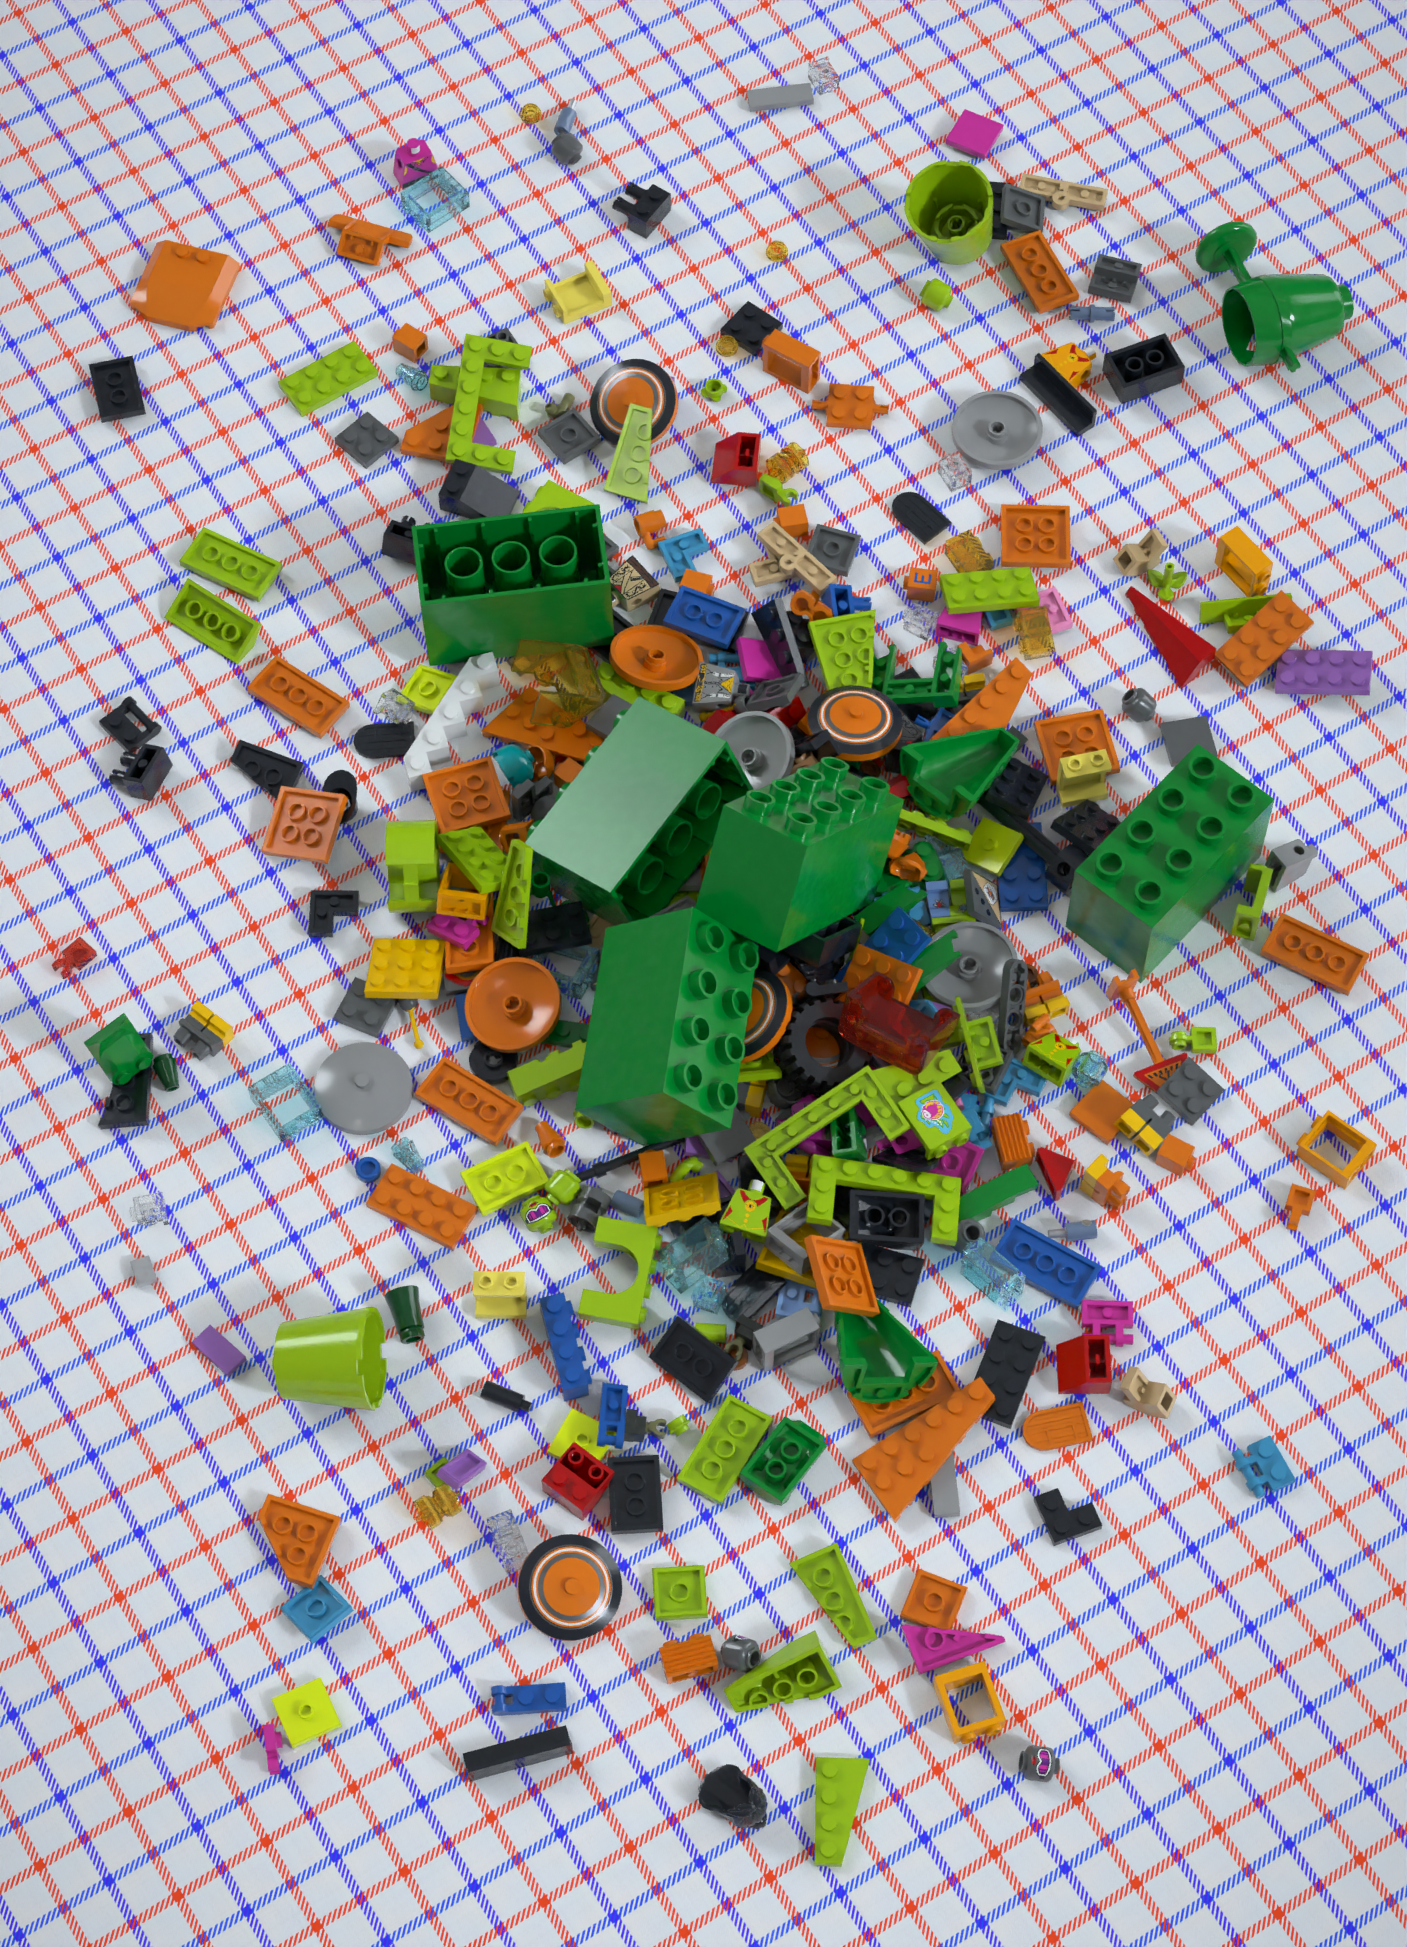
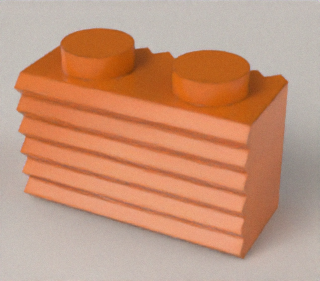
M1019 1112L1017 1114L993 1117L990 1128L1001 1170L1015 1169L1024 1164L1031 1166L1032 1157H1035V1148L1033 1142L1028 1143L1027 1135L1030 1132L1027 1120L1023 1121Z
M697 1633L689 1636L687 1641L678 1642V1640H670L665 1642L663 1647L659 1648V1656L667 1684L718 1671V1660L711 1635L704 1636L703 1633Z

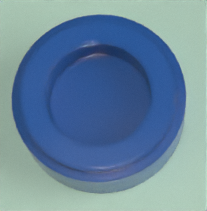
M372 1157L360 1159L356 1164L358 1179L364 1183L375 1182L381 1175L379 1162Z

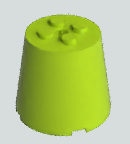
M959 160V162L938 161L928 165L916 174L906 190L904 206L907 220L912 229L933 255L944 263L963 265L981 257L990 245L993 227V192L985 174L975 165Z
M366 1307L282 1322L277 1330L272 1361L276 1386L281 1398L375 1411V1408H379L385 1392L387 1358H382L381 1343H386V1336L382 1317L378 1309Z

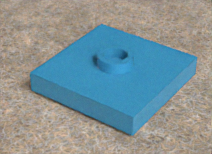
M322 1575L318 1576L313 1589L303 1588L280 1607L282 1613L312 1644L354 1611L352 1606Z

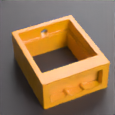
M1238 526L1220 536L1214 563L1247 597L1263 595L1269 588L1268 584L1273 562Z
M448 862L437 894L436 914L485 920L493 892L477 894L450 890L451 886L477 889L455 863Z
M1328 1110L1323 1117L1320 1115L1316 1117L1311 1125L1313 1129L1309 1134L1303 1133L1296 1143L1299 1146L1296 1156L1343 1189H1346L1374 1155L1377 1144ZM1325 1129H1328L1358 1150L1357 1154L1343 1171L1310 1149Z
M985 1661L934 1676L933 1686L954 1744L958 1742L968 1744L975 1741L977 1736L983 1734L993 1736L1002 1731V1728L1005 1727L1006 1718ZM982 1680L995 1717L959 1727L947 1691Z

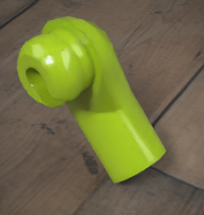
M690 1156L675 1168L668 1179L671 1182L683 1180L690 1170L698 1173L703 1167V1163L698 1160V1157Z

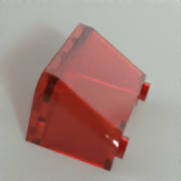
M875 971L846 994L839 1021V1032L847 1041L909 1074L918 1075L927 1068L956 1029L960 1014L948 1008H941L935 1013L934 1018L927 1016L893 998L895 992L893 981L886 975Z

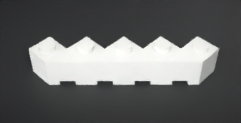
M493 652L473 656L468 659L403 758L404 768L411 792L425 789L422 774L432 772V765L451 761L448 740L467 736L464 715L484 710L481 690L500 686L499 670Z

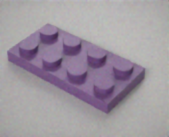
M1286 650L1277 659L1275 694L1370 695L1373 651Z

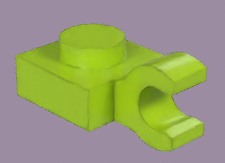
M764 473L759 478V492L774 502L780 501L787 507L791 506V500L787 499L788 497H792L795 500L798 499V492L792 488L783 489V484L776 477H771Z

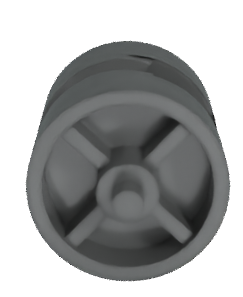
M583 1186L576 1199L578 1204L573 1205L567 1218L579 1232L583 1230L588 1233H595L598 1217L606 1214L612 1200L600 1187Z

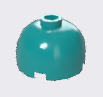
M510 744L504 745L491 753L513 788L519 783L522 784L527 779L532 781L535 772L532 763L535 762V759L528 749L523 751L519 746Z

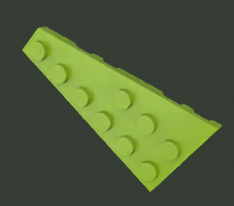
M876 609L810 621L808 623V629L827 691L849 685L872 687Z

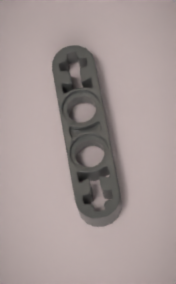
M1009 959L1003 967L997 1030L999 1047L1011 1050L1013 1054L1020 1050L1022 1043L1028 975L1027 964L1019 959ZM1015 988L1017 996L1015 1000L1011 1001L1010 992ZM1010 1013H1013L1015 1016L1012 1025H1009L1007 1020ZM1007 1041H1011V1045L1007 1046Z

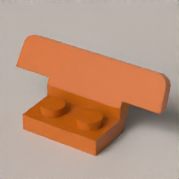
M335 214L328 222V226L342 230L336 254L380 266L385 244L390 243L409 248L412 243L413 236L409 233L349 216Z

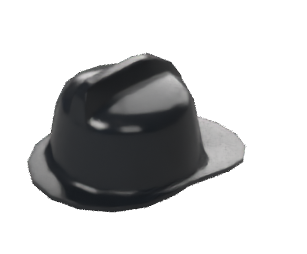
M334 771L325 780L323 792L344 794L348 798L340 825L347 824L348 821L356 816L358 811V802L356 800L357 781L349 771Z

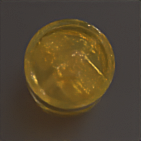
M790 442L780 450V453L777 452L766 460L769 476L776 477L782 484L793 478L795 473L798 474L809 466L805 449H802L795 442Z
M445 1482L437 1486L432 1491L433 1497L423 1495L413 1501L418 1512V1516L414 1519L416 1522L421 1520L430 1530H433L441 1525L443 1515L453 1517L462 1511L457 1498L461 1495L460 1491L458 1490L454 1493Z

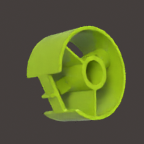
M436 820L387 821L385 864L388 866L389 913L436 912L437 894L440 887V861Z

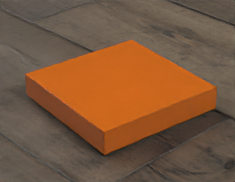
M1100 1079L1070 1111L1069 1116L1108 1145L1120 1132L1113 1123L1133 1103L1104 1080Z
M918 1569L900 1618L922 1627L952 1630L968 1587Z

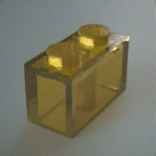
M970 530L954 536L945 542L944 554L958 573L992 570L994 565L992 556L984 551L980 539L977 536L974 537Z
M1046 606L1019 610L1016 618L1013 619L1015 632H1019L1020 635L1018 648L1020 654H1024L1025 661L1052 656L1055 652V646Z

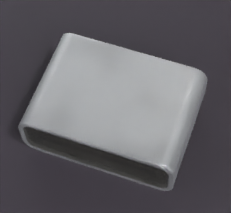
M149 1255L130 1261L138 1288L158 1282Z

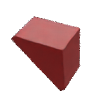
M1043 1147L1037 1148L1036 1162L1054 1201H1058L1073 1171L1074 1160Z

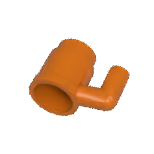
M651 510L633 516L637 534L639 537H642L647 549L658 548V542L666 540L664 536L652 539L650 535L666 527V520L661 510Z
M1043 1013L1025 1032V1035L1022 1037V1043L1026 1048L1030 1043L1052 1032L1057 1033L1055 1027L1050 1023L1049 1014Z

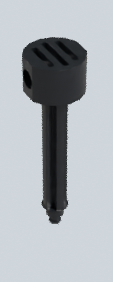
M990 788L984 791L977 803L1005 827L1021 833L1024 836L1023 842L1049 864L1045 872V878L1067 897L1071 896L1074 872L1089 856L1074 844H1069L1061 850L1027 820L985 800Z

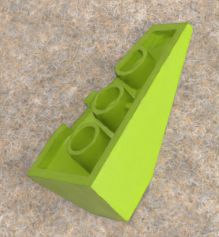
M814 1630L790 1642L726 1687L724 1692L737 1713L766 1708L769 1704L794 1703L793 1700L808 1697L809 1700L818 1699L841 1688L842 1685L820 1638Z

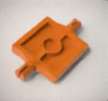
M830 383L829 395L826 401L812 400V409L825 410L827 416L826 427L871 430L872 419L875 413L888 415L889 405L875 404L874 386Z

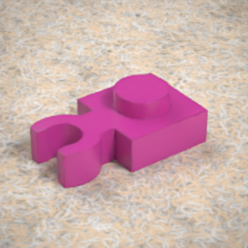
M274 1723L263 1725L268 1771L270 1775L281 1774L278 1748H283L281 1731L276 1732Z

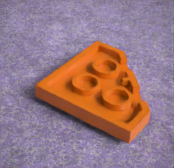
M477 404L472 442L483 413V404ZM454 405L406 430L400 448L401 454L445 462Z
M268 1494L258 1516L259 1522L288 1582L313 1589L341 1524V1517Z

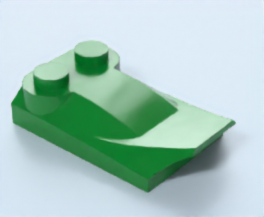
M921 841L916 843L912 849L905 850L899 856L905 857L915 852L924 861L927 874L919 882H910L892 875L888 869L889 861L892 859L887 857L875 897L881 896V893L891 891L904 882L908 883L910 888L919 886L920 889L924 890L925 882L944 881L943 868L933 845L929 842Z
M125 1013L83 1042L105 1075L115 1085L127 1083L132 1076L140 1070L146 1069L152 1062L153 1053L146 1046Z
M785 1416L742 1469L739 1477L749 1489L774 1505L782 1506L789 1500L791 1493L827 1448V1444L824 1442L825 1436L803 1421H792Z

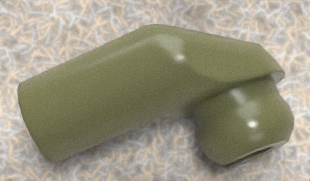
M565 393L560 404L548 403L545 406L547 415L550 418H557L568 412L575 397L570 393Z

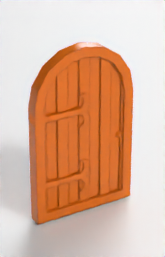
M1083 1402L1034 1412L1025 1419L1022 1427L1026 1443L1039 1451H1048L1093 1441Z

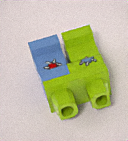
M964 879L950 880L949 890L947 880L925 882L924 891L928 894L925 897V903L930 919L931 936L955 923L965 921L976 922V918L967 914Z

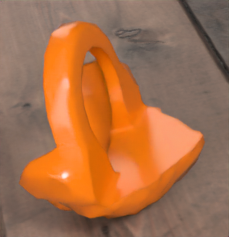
M915 852L905 857H895L888 864L889 872L892 875L910 882H919L927 874L924 861Z

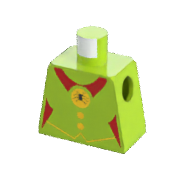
M1052 1032L1027 1046L1022 1064L1058 1087H1061L1075 1069L1081 1049L1076 1038L1068 1037L1065 1039Z
M751 1180L748 1191L737 1188L719 1224L720 1231L730 1234L742 1231L743 1238L765 1244L771 1198L762 1195L765 1183L759 1180Z

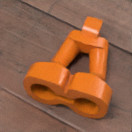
M798 590L790 600L792 612L796 615L806 614L809 617V621L833 617L832 610L819 600L820 595L814 590L811 591V594L804 590Z

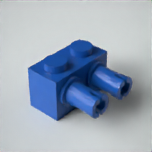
M829 584L821 596V602L832 610L833 617L853 614L855 611H869L872 607L870 597L853 596L851 585Z

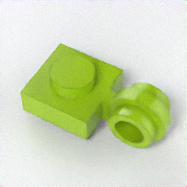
M1191 1027L1190 1036L1186 1035L1184 1031L1172 1032L1169 1037V1044L1174 1050H1184L1187 1044H1191V1053L1216 1054V1027Z

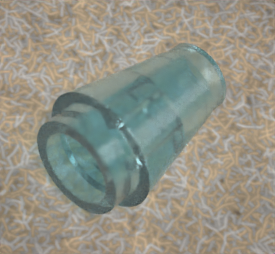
M403 363L399 364L396 368V375L413 391H422L426 388L429 377L424 370Z
M404 1137L391 1147L394 1152L393 1156L414 1175L425 1168V1164L413 1140Z

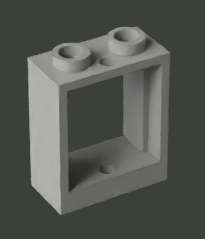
M808 1201L767 1229L764 1245L800 1276L811 1269V1264L806 1250L789 1237L791 1233L805 1223L823 1237L843 1240L845 1228L834 1219H832L831 1226L806 1222Z
M806 1307L753 1332V1353L764 1373L819 1347L820 1327L822 1325L816 1313L812 1314L810 1309Z

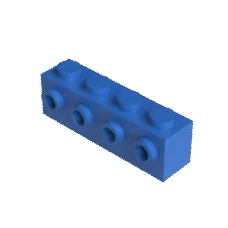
M564 1292L539 1298L540 1311L564 1402L589 1396L588 1385L592 1384L589 1369L584 1370L582 1362L586 1361L583 1346L578 1347L576 1339L580 1338L577 1323L572 1324L570 1318L571 1315H574L571 1300L566 1301Z

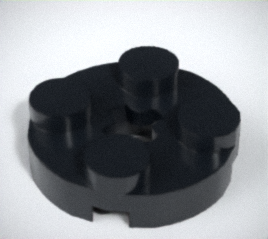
M478 1041L469 1055L470 1070L473 1075L488 1084L506 1082L508 1080L507 1072L518 1066V1053L495 1051ZM491 1056H494L495 1059L500 1058V1061L495 1065L488 1063Z

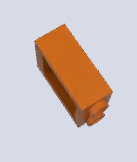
M774 329L770 336L767 335L762 342L763 355L761 360L763 361V371L809 394L820 379L821 352Z

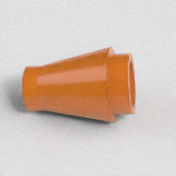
M541 1121L535 1126L544 1154L554 1158L565 1151V1139L547 1121Z

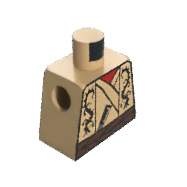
M633 555L610 576L612 608L620 603L626 611H632L657 599L659 595V583Z

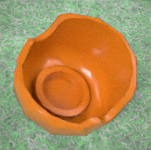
M538 745L529 746L527 749L535 759V762L532 763L535 770L532 782L540 781L545 775L549 778L555 768V759L552 753Z

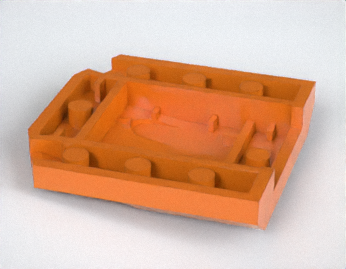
M169 240L157 242L130 300V306L133 310L139 311L148 322L189 332L197 331V327L209 326V329H212L217 323L239 273L240 263L227 254Z

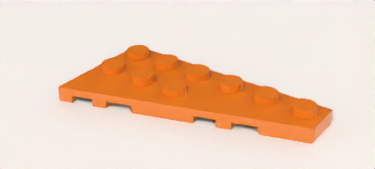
M1017 657L1014 658L930 740L1003 727L1006 729L1033 673Z
M531 686L481 730L484 737H497L502 742L509 744L511 742L518 743L526 749L529 746L538 745L550 751L555 757L557 755L570 757L575 762L577 760L584 762L588 752L594 746H600L605 740L586 729L585 722Z
M981 1377L852 1459L853 1465L894 1523L899 1520L906 1507L912 1504L916 1499L915 1496L923 1486L929 1483L950 1457L957 1444L963 1441L966 1433L974 1423L980 1420L995 1401L994 1394Z

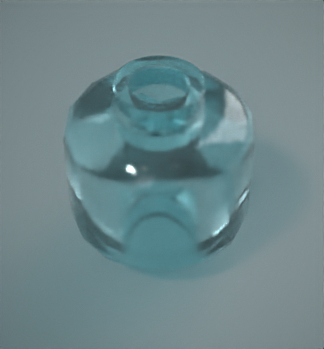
M1093 1050L1080 1054L1072 1067V1075L1075 1078V1082L1083 1088L1098 1086L1108 1071L1106 1058L1101 1053Z

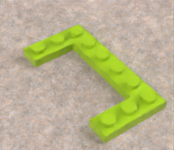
M471 334L465 335L445 457L446 463L453 464L455 459L475 464L487 471L512 475L516 451L472 443L473 429L484 362L528 371L532 352L531 346Z
M869 1065L744 1148L745 1153L786 1212L807 1198L780 1159V1156L860 1102L864 1103L890 1142L911 1128Z
M813 1154L806 1222L831 1226L836 1185L880 1192L924 1194L925 1199L933 1200L930 1242L950 1246L956 1245L961 1178L927 1172H909L897 1169L896 1167Z

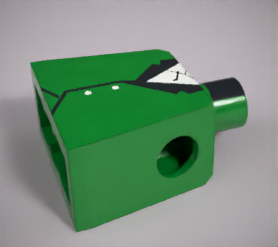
M853 1107L830 1122L832 1152L836 1158L861 1162L868 1159L866 1130Z

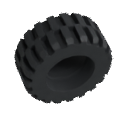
M826 997L821 1000L818 998L811 999L794 1009L790 1022H788L785 1028V1033L776 1044L777 1048L773 1050L774 1058H778L780 1062L777 1066L786 1074L784 1079L788 1083L793 1081L795 1083L794 1088L800 1092L807 1089V1094L816 1095L819 1093L820 1096H823L869 1065L871 1056L868 1053L872 1051V1042H868V1038L871 1037L869 1029L865 1030L863 1024L866 1022L862 1016L858 1018L855 1015L857 1011L853 1007L847 1009L845 1002L837 1000L833 1003L832 998ZM808 1028H823L835 1038L840 1051L836 1067L822 1066L810 1056L806 1047Z

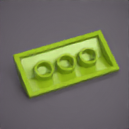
M187 578L164 617L236 664L254 647L262 625L189 578Z

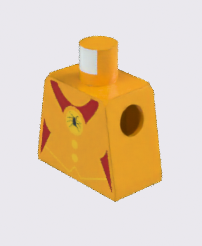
M1070 342L1045 352L1042 356L1074 388H1077L1090 376L1091 360L1096 358V352L1091 346L1081 351L1075 343Z

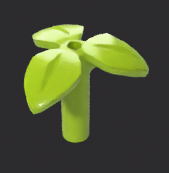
M1170 562L1165 565L1164 575L1156 570H1147V577L1151 585L1162 587L1157 594L1164 601L1172 600L1174 597V592L1170 587L1179 589L1187 579V572L1173 574L1174 564Z

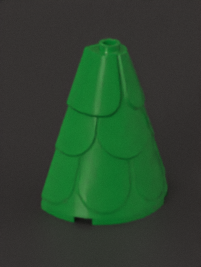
M1003 727L908 744L902 747L900 751L901 773L906 775L909 786H907L909 793L925 811L941 819L958 818L973 808L984 791L1002 773L1016 752L1020 740Z
M877 1298L880 1313L873 1317L834 1311L839 1372L841 1373L845 1388L854 1398L867 1403L895 1401L909 1395L908 1390L917 1384L921 1387L935 1371L938 1361L934 1355L902 1323L890 1314V1310Z

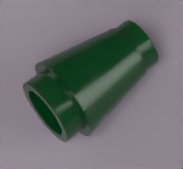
M171 1053L155 1057L152 1067L165 1091L171 1092L178 1089L180 1086L176 1059L173 1058Z

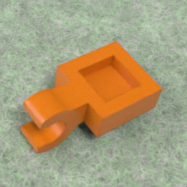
M1292 1183L1284 1208L1291 1211L1287 1229L1296 1231L1301 1214L1309 1216L1316 1193L1315 1190Z

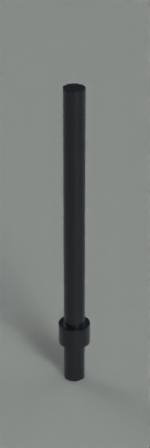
M685 1138L647 1145L610 1161L595 1163L592 1165V1168L575 1175L581 1182L594 1177L598 1179L607 1175L606 1172L639 1160L638 1154L651 1149L657 1151L667 1149L685 1142Z

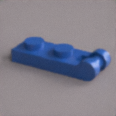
M602 1383L596 1446L612 1445L615 1449H623L627 1385ZM606 1431L616 1432V1436L607 1435Z
M565 1682L519 1686L497 1685L491 1687V1696L494 1697L492 1714L495 1716L567 1711ZM505 1697H513V1704H505Z

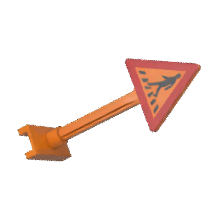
M1133 969L1126 980L1120 981L1118 976L1113 977L1106 995L1109 1001L1121 998L1123 1004H1126L1154 1065L1134 1072L1133 1077L1156 1092L1184 1062L1188 1055L1187 1053H1182L1167 1060L1163 1059L1135 1000L1136 995L1133 989L1139 979V975L1136 969Z

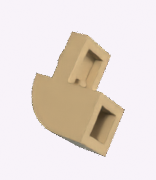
M1151 528L1139 544H1125L1113 560L1123 576H1139L1146 573L1148 569H1154L1162 562L1160 555L1169 545L1158 528Z
M1129 1366L1126 1375L1122 1379L1120 1389L1125 1394L1123 1401L1128 1406L1148 1416L1168 1419L1177 1396L1167 1384L1149 1381L1138 1367Z

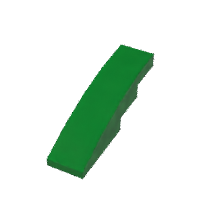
M1024 1164L961 1196L958 1222L964 1219H974L976 1221L991 1216L992 1211L1013 1203L1016 1197L1037 1189L1039 1183L1028 1165Z

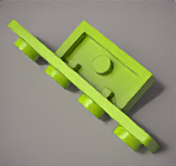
M1285 593L1292 600L1291 593ZM1276 594L1201 602L1200 623L1224 622L1227 633L1235 634Z
M956 996V1005H952L956 1020L960 1019L962 1027L958 1028L961 1042L966 1041L968 1050L964 1051L967 1065L972 1064L973 1073H970V1079L973 1088L978 1087L980 1093H985L980 1070L1004 1064L991 1015L968 1022L963 1002L960 996Z

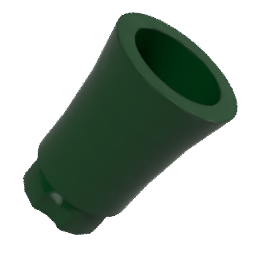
M409 1285L387 1292L384 1298L390 1308L401 1343L410 1344L423 1340L425 1334L419 1302V1288Z

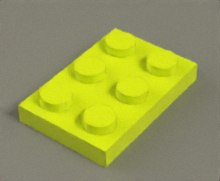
M528 1141L460 1172L461 1178L482 1217L543 1189L549 1180Z

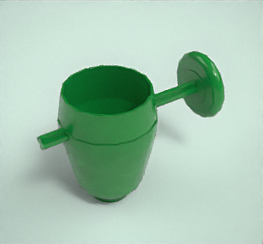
M1242 221L1228 222L1217 226L1199 242L1195 257L1196 263L1202 270L1219 273L1231 269L1239 284L1226 290L1221 310L1223 329L1232 355L1239 364L1245 367L1274 365L1284 362L1288 371L1290 370L1291 373L1295 372L1296 369L1301 367L1296 355L1339 335L1344 326V320H1348L1353 316L1354 305L1350 290L1345 284L1337 285L1331 277L1324 274H1270L1251 278L1243 262L1252 254L1257 244L1256 231L1250 224ZM1253 334H1255L1256 341L1255 351L1247 350Z

